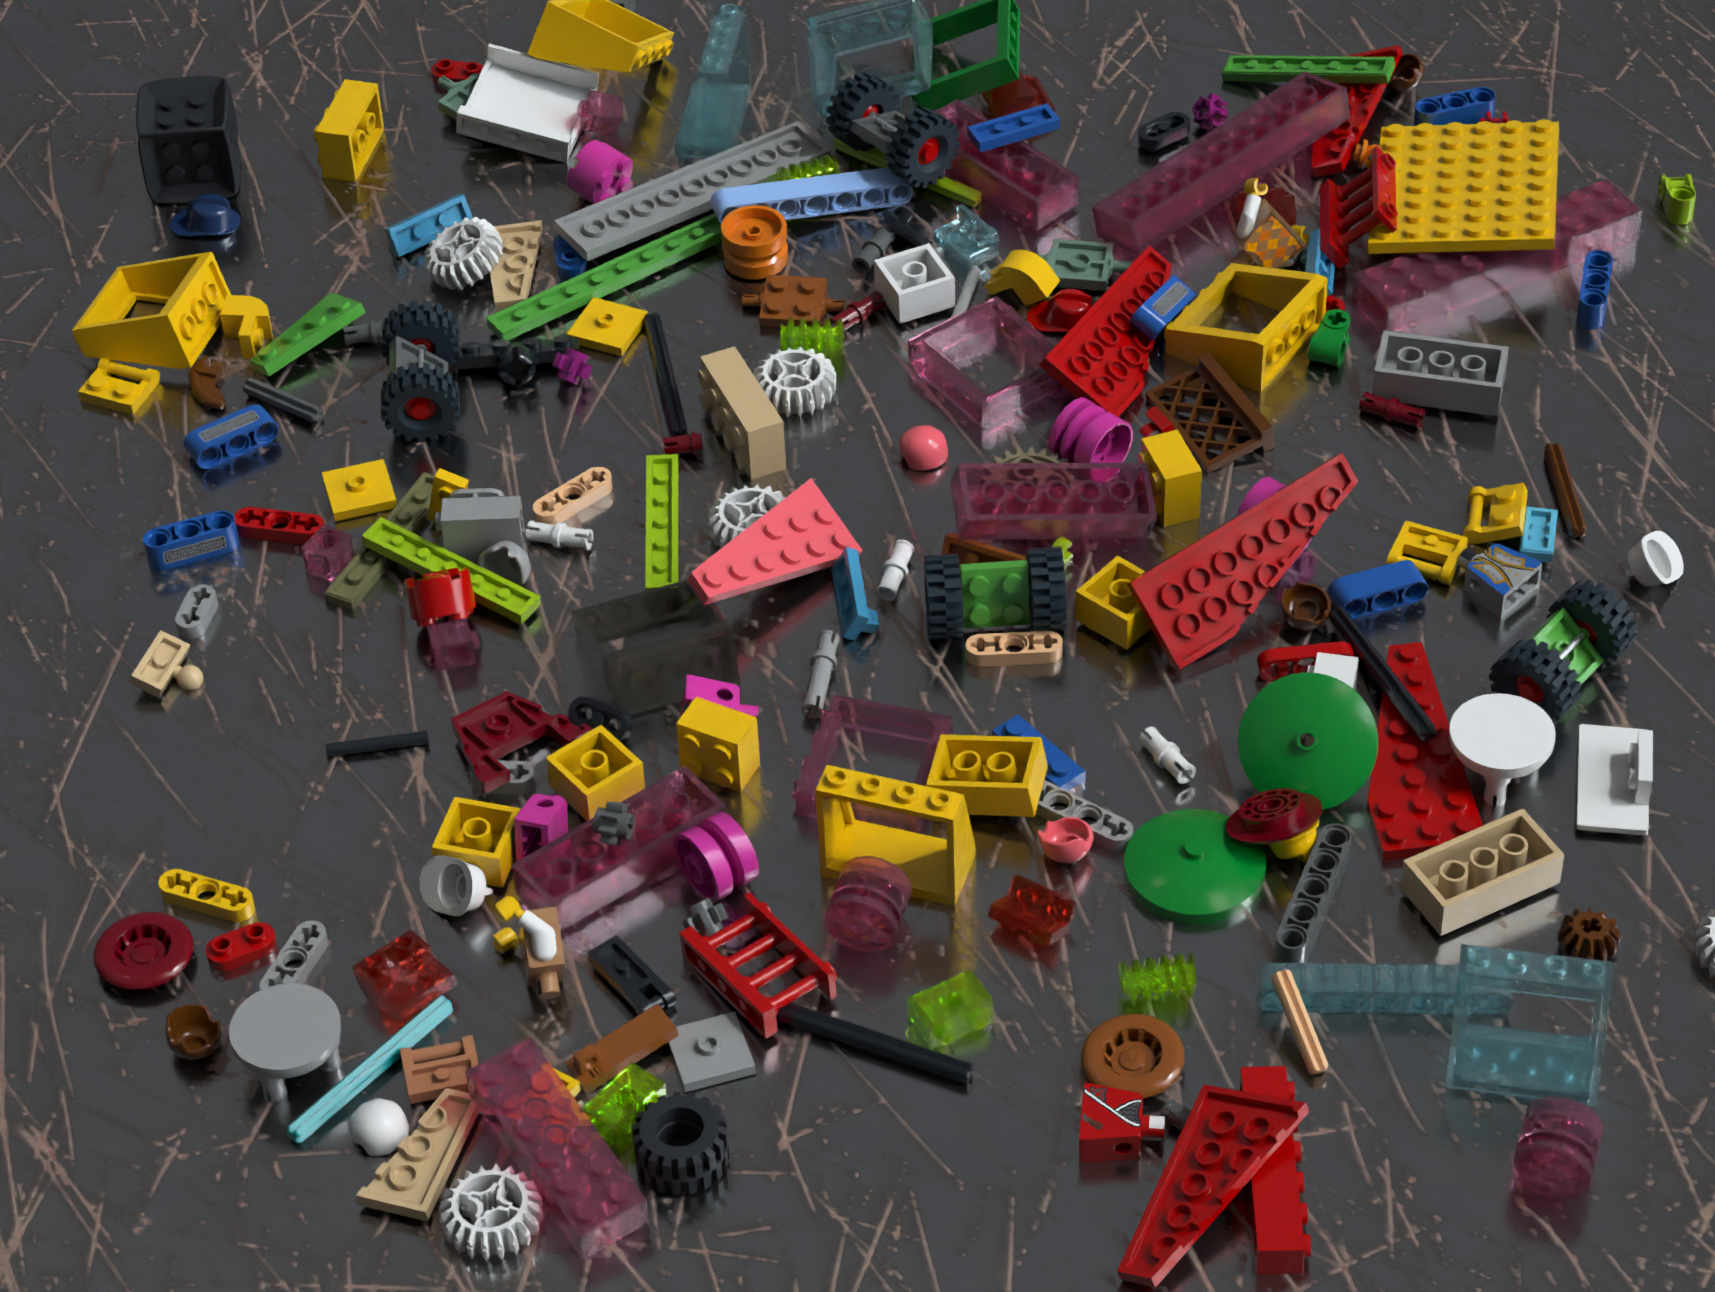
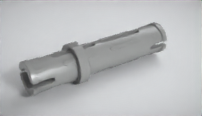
M832 630L820 632L816 651L810 658L812 669L801 707V712L804 716L810 707L808 718H819L823 714L831 672L837 665L835 655L840 637L835 633L831 642Z

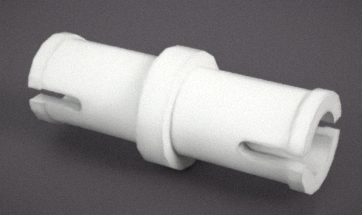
M529 521L527 527L532 528V530L526 529L527 541L549 543L555 548L570 546L589 550L592 546L591 543H587V540L593 541V531L591 529L567 527L565 523L561 522L553 525Z
M897 540L894 543L890 558L883 564V576L876 589V595L884 601H893L896 598L901 581L906 579L908 574L907 565L914 552V546L909 541Z
M1155 727L1146 728L1145 731L1152 739L1149 740L1141 733L1139 743L1154 756L1155 763L1161 768H1166L1176 778L1178 783L1185 784L1190 780L1182 771L1184 770L1193 778L1196 773L1195 767L1180 754L1179 747L1173 742H1168Z

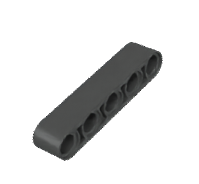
M1335 823L1328 824L1321 829L1276 933L1274 961L1281 970L1289 969L1291 972H1297L1304 968L1349 864L1352 835L1346 826Z

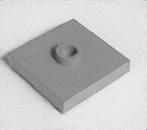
M735 1011L676 1026L679 1036L667 1043L684 1092L756 1074L755 1064Z

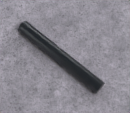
M426 730L327 743L325 747L327 757L424 745L429 744Z

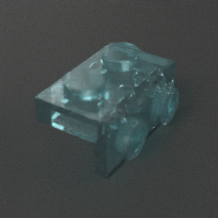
M964 204L957 206V220L933 231V240L968 270L973 266L977 267L998 256L999 236L997 231Z

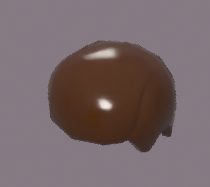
M1411 53L1402 55L1386 88L1397 94L1413 90L1424 77L1425 66L1420 58Z
M1299 581L1293 587L1282 590L1280 612L1284 621L1293 629L1310 631L1323 625L1329 618L1328 616L1331 611L1330 599L1326 591L1316 584H1303Z
M186 1004L176 1007L167 1015L165 1027L167 1045L172 1052L182 1059L200 1060L209 1057L221 1044L220 1021L217 1020L215 1022L209 1014V1009L203 1005Z

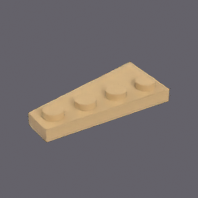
M542 220L493 226L499 232L502 244L504 245L502 249L503 256L498 259L499 265L492 267V273L490 274L496 312L528 299L543 231Z
M446 1088L419 1119V1126L411 1136H405L397 1145L398 1151L388 1163L383 1162L375 1171V1178L368 1187L363 1186L355 1195L357 1205L428 1221L482 1107L481 1096Z

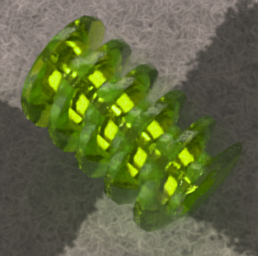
M822 155L820 160L818 158H811L809 163L807 161H800L798 166L793 163L789 164L787 169L783 166L778 167L776 178L777 181L840 174L841 171L835 156Z
M789 317L786 326L781 324L780 350L786 351L788 347L792 350H797L802 346L805 351L815 348L816 353L824 354L827 348L830 357H835L838 349H840L843 357L844 325L842 319H838L836 326L832 327L830 319L826 318L823 327H820L817 318L813 319L811 326H807L805 318H801L799 325L795 326L793 318Z
M1189 952L1187 961H1185L1182 954H1175L1172 964L1166 955H1162L1159 958L1158 966L1152 957L1145 959L1144 967H1142L1138 959H1132L1129 970L1124 961L1118 962L1120 990L1122 996H1127L1132 1006H1136L1138 995H1142L1146 1004H1150L1152 993L1157 994L1160 1002L1165 1001L1166 991L1171 992L1175 1001L1179 1000L1181 989H1185L1189 999L1194 996L1197 980L1192 952Z

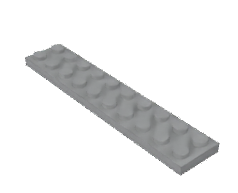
M796 121L554 220V230L586 261H589L711 210V196L719 189L781 181L831 160L832 150L799 121Z

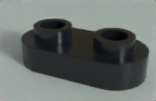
M1170 112L1143 124L1138 129L1139 145L1147 150L1155 151L1187 136L1190 132V118L1181 112Z
M578 697L569 706V721L574 725L581 727L584 723L593 729L602 725L620 742L626 740L632 732V717L622 708L593 697ZM589 708L592 711V717L590 719H588L586 716V712ZM617 719L621 723V727L618 731L615 728V722Z

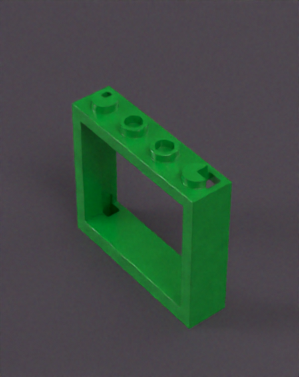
M979 0L916 24V34L913 37L915 52L912 54L914 70L911 71L913 88H910L912 100L917 101L922 110L923 108L936 110L1019 80L1020 9L1015 0ZM997 23L996 57L931 80L933 46Z

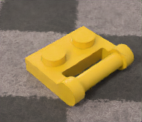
M101 357L97 369L78 391L80 401L134 415L159 384L160 372L151 368L142 370ZM111 374H113V375L125 377V378H128V379L140 381L141 383H140V384H136V383L128 382V381H125V380L113 378V377H110V376H111Z
M1524 482L1491 489L1475 486L1469 490L1468 525L1465 526L1463 536L1468 537L1469 544H1480L1523 536L1528 494ZM1491 505L1488 526L1481 527L1483 506Z
M1405 520L1388 554L1386 565L1410 560L1416 565L1421 575L1439 579V583L1450 586L1458 567V558L1462 551L1467 548L1468 537ZM1403 553H1404V554H1408V555H1411V556H1415V557H1419V558L1426 559V560H1429V561H1433V562H1437V563H1440V564H1444V566L1441 567V566H1438V565H1434V564H1431V563L1423 562V561L1416 560V559L1409 558V557H1405V556H1402V555H1403Z

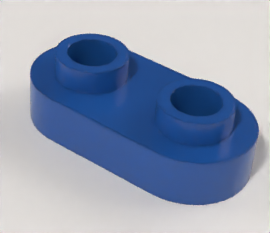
M558 234L553 240L558 274L564 278L571 279L586 272V260Z

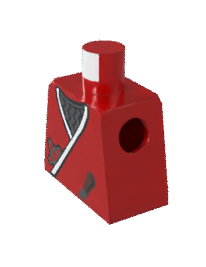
M1084 1083L1079 1137V1163L1139 1158L1141 1137L1164 1139L1165 1116L1143 1115V1095L1138 1092Z

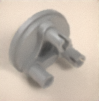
M286 983L267 987L247 998L237 1008L231 1019L229 1038L232 1050L238 1060L256 1074V1078L262 1084L263 1097L266 1101H269L270 1097L271 1103H278L284 1100L287 1095V1088L283 1078L297 1077L317 1067L325 1072H333L339 1069L342 1064L338 1049L341 1041L339 1010L335 1002L326 993L315 987L299 983Z

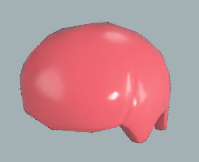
M931 425L914 426L904 432L899 439L900 456L902 459H906L910 469L926 471L939 467L947 460L948 447L945 436L940 430Z
M1064 817L1055 822L1047 821L1044 832L1042 833L1041 830H1038L1039 841L1046 856L1058 863L1071 864L1080 860L1088 853L1094 840L1093 830L1089 824L1077 817Z

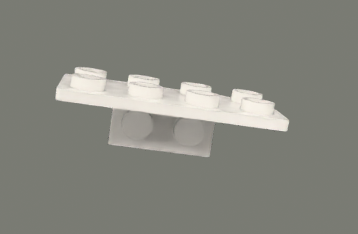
M1580 724L1578 733L1576 828L1586 831L1647 835L1649 829V800L1653 783V731Z

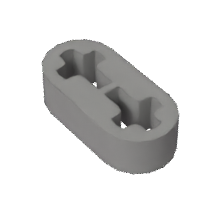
M197 585L187 592L175 617L177 630L182 638L196 639L207 631L218 607L216 592L213 587Z
M498 760L510 771V782L486 794L521 795L530 792L535 786L533 766L523 761ZM470 768L471 787L474 791L484 794Z

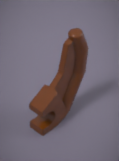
M207 355L195 362L188 374L189 385L193 397L204 406L222 410L225 407V396L216 388V384L223 374L222 367L219 362L212 366L211 359Z

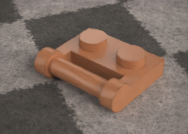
M473 1035L461 1036L462 1040L415 1050H411V1047L400 1049L410 1104L437 1099L446 1088L467 1093L483 1090Z

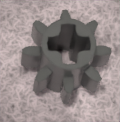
M612 801L607 802L606 808H597L592 829L594 833L601 834L600 843L616 846L621 845L622 839L629 840L635 826V815L627 813L628 804Z
M707 898L685 909L689 918L681 922L685 929L692 926L701 936L709 937L723 929L721 921L729 917L722 902L713 906L710 898Z

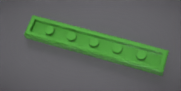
M1229 55L1221 75L1223 81L1388 84L1395 68L1394 57Z

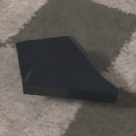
M904 207L898 216L885 209L882 214L884 221L893 231L917 247L928 243L931 246L934 244L909 223L914 215L913 212Z

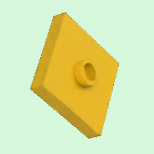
M593 297L566 335L572 338L579 337V345L623 356L644 327V316L648 311Z
M384 459L321 472L335 521L391 510L397 505Z

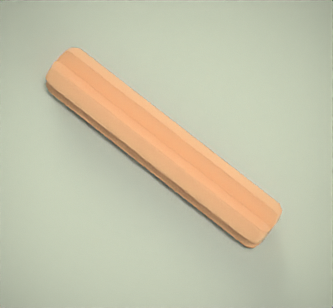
M1289 969L1278 971L1272 975V983L1308 1072L1311 1075L1322 1073L1327 1070L1328 1062L1292 973Z

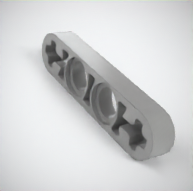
M1044 780L1036 810L1037 815L1052 822L1064 817H1077L1079 819L1093 817L1097 820L1096 823L1089 825L1094 834L1093 842L1114 852L1125 851L1133 835V825L1131 822ZM1061 802L1068 807L1064 810H1054L1050 805Z

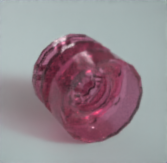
M863 856L855 857L845 862L840 870L834 886V892L824 913V925L830 935L841 944L854 950L876 952L890 947L896 939L898 928L902 922V916L912 895V884L909 878L895 864L881 858Z
M1546 1097L1534 1101L1527 1107L1511 1167L1515 1177L1524 1187L1543 1196L1570 1199L1584 1194L1591 1185L1597 1162L1596 1158L1605 1130L1601 1118L1584 1104L1564 1097Z

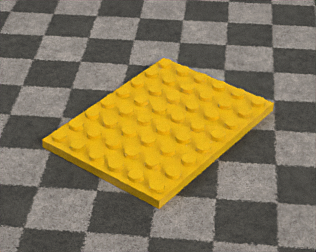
M1546 119L1524 123L1517 120L1508 121L1507 123L1482 121L1477 124L1452 122L1447 125L1422 123L1417 126L1392 124L1381 128L1379 146L1382 147L1384 154L1389 153L1393 157L1397 166L1395 168L1396 209L1398 212L1397 230L1391 233L1381 223L1369 231L1368 254L1555 249L1559 121L1552 122Z

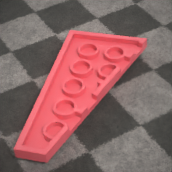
M810 478L694 569L687 581L701 602L707 605L832 567L845 547L858 550L859 556L863 550L812 478Z

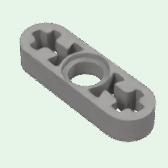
M311 920L305 921L296 927L259 984L260 990L278 984H303L328 946L326 928L322 923ZM299 959L303 961V964L298 968L289 969L285 967V964L290 960Z

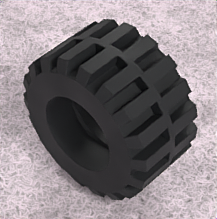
M674 1092L672 1097H666L664 1094L657 1097L658 1102L653 1103L650 1101L644 1106L645 1112L639 1111L636 1116V1123L633 1124L632 1128L635 1162L639 1175L645 1177V1183L650 1187L657 1185V1191L666 1193L667 1190H672L673 1195H681V1191H689V1194L697 1193V1188L699 1187L707 1189L712 1186V1179L718 1181L722 1176V1169H726L728 1165L729 1146L726 1119L724 1115H721V1109L717 1104L711 1106L710 1099L705 1096L698 1099L696 1093L690 1092L687 1096H682L681 1092ZM678 1140L693 1141V1143L681 1147L668 1145Z

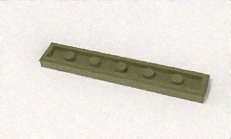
M423 472L386 517V520L416 534L428 520L434 475ZM362 546L325 591V602L354 611L393 563V560Z

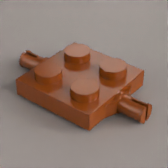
M767 274L765 289L760 295L742 294V307H760L759 324L762 327L820 330L822 318L826 312L844 311L846 301L845 299H828L827 278Z

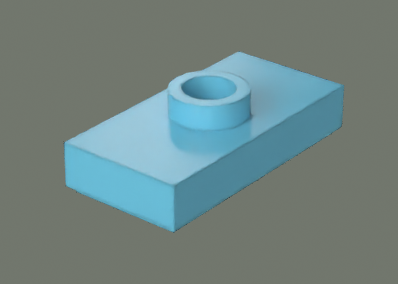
M1526 507L1520 553L1541 562L1552 563L1558 510Z

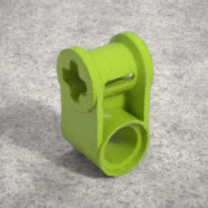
M1685 174L1684 177L1669 178L1666 175H1659L1658 197L1662 202L1666 219L1676 225L1690 223L1693 220L1696 200L1692 175Z

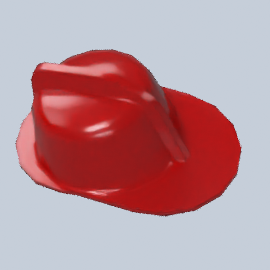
M1077 289L1061 290L1052 296L1049 301L1032 307L1027 314V322L1033 329L1041 332H1069L1092 307V297Z

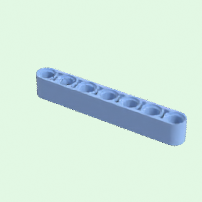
M887 167L723 188L713 193L710 204L720 224H722L723 218L731 211L750 205L773 208L780 212L785 220L900 206L912 198L913 189L908 182L893 174Z

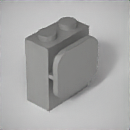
M494 488L458 489L453 491L449 498H442L441 512H436L435 515L436 531H442L443 535L439 536V546L479 565L478 560L481 552L500 541H511L526 551L527 543L521 496H505L500 490Z

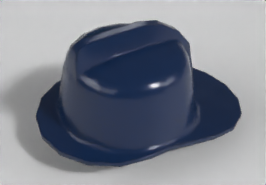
M204 194L193 199L188 204L187 209L180 211L171 219L170 230L174 234L184 237L223 236L232 233L239 227L240 216L230 208L228 200L217 194Z

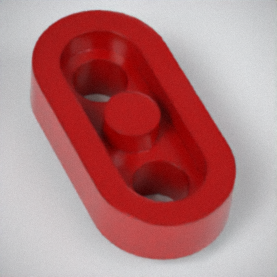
M441 59L431 68L432 80L437 84L439 78L444 75L455 83L466 80L474 73L480 75L484 65L477 62Z
M256 922L213 938L205 949L209 966L217 971H230L269 956L277 946L275 931L267 923Z

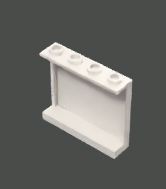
M489 43L486 63L466 106L460 105L457 111L456 133L567 163L596 97L599 73L560 62L536 59L527 53Z

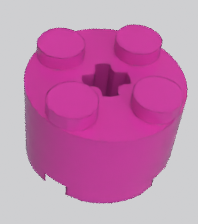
M593 140L578 152L575 158L579 161L575 169L570 166L567 175L568 188L591 204H595L632 189L633 181L630 178L633 160L607 143Z

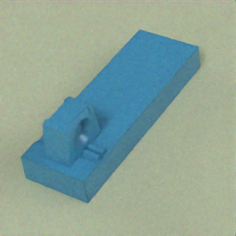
M458 194L385 228L384 231L394 256L401 257L435 240L436 234L442 233L445 227H451L454 221L460 223L466 217L471 220L473 216L465 195Z
M1320 228L1309 233L1308 247L1301 251L1300 261L1306 267L1305 272L1316 273L1328 278V297L1333 292L1335 265L1320 250Z
M845 547L831 568L842 637L855 641L861 631L874 634L880 623L878 612L866 606L867 601L858 550Z

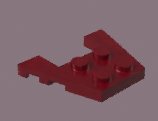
M508 691L451 718L452 730L484 794L510 782V771L497 759L524 745L532 743L546 734H549L564 747L593 730L591 726L584 723L581 727L570 723L569 717L558 713L553 716L543 712L541 705Z

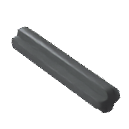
M248 378L243 386V392L249 396L314 424L318 423L323 415V410L318 406L254 378Z

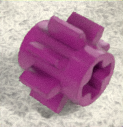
M1213 93L1209 94L1208 99L1200 96L1192 108L1195 116L1193 122L1200 124L1202 129L1211 131L1213 126L1221 128V125L1228 117L1226 108L1228 103L1220 100V96Z
M568 347L565 355L557 352L552 366L559 369L557 377L578 385L580 378L588 380L593 366L586 364L589 358L588 355Z

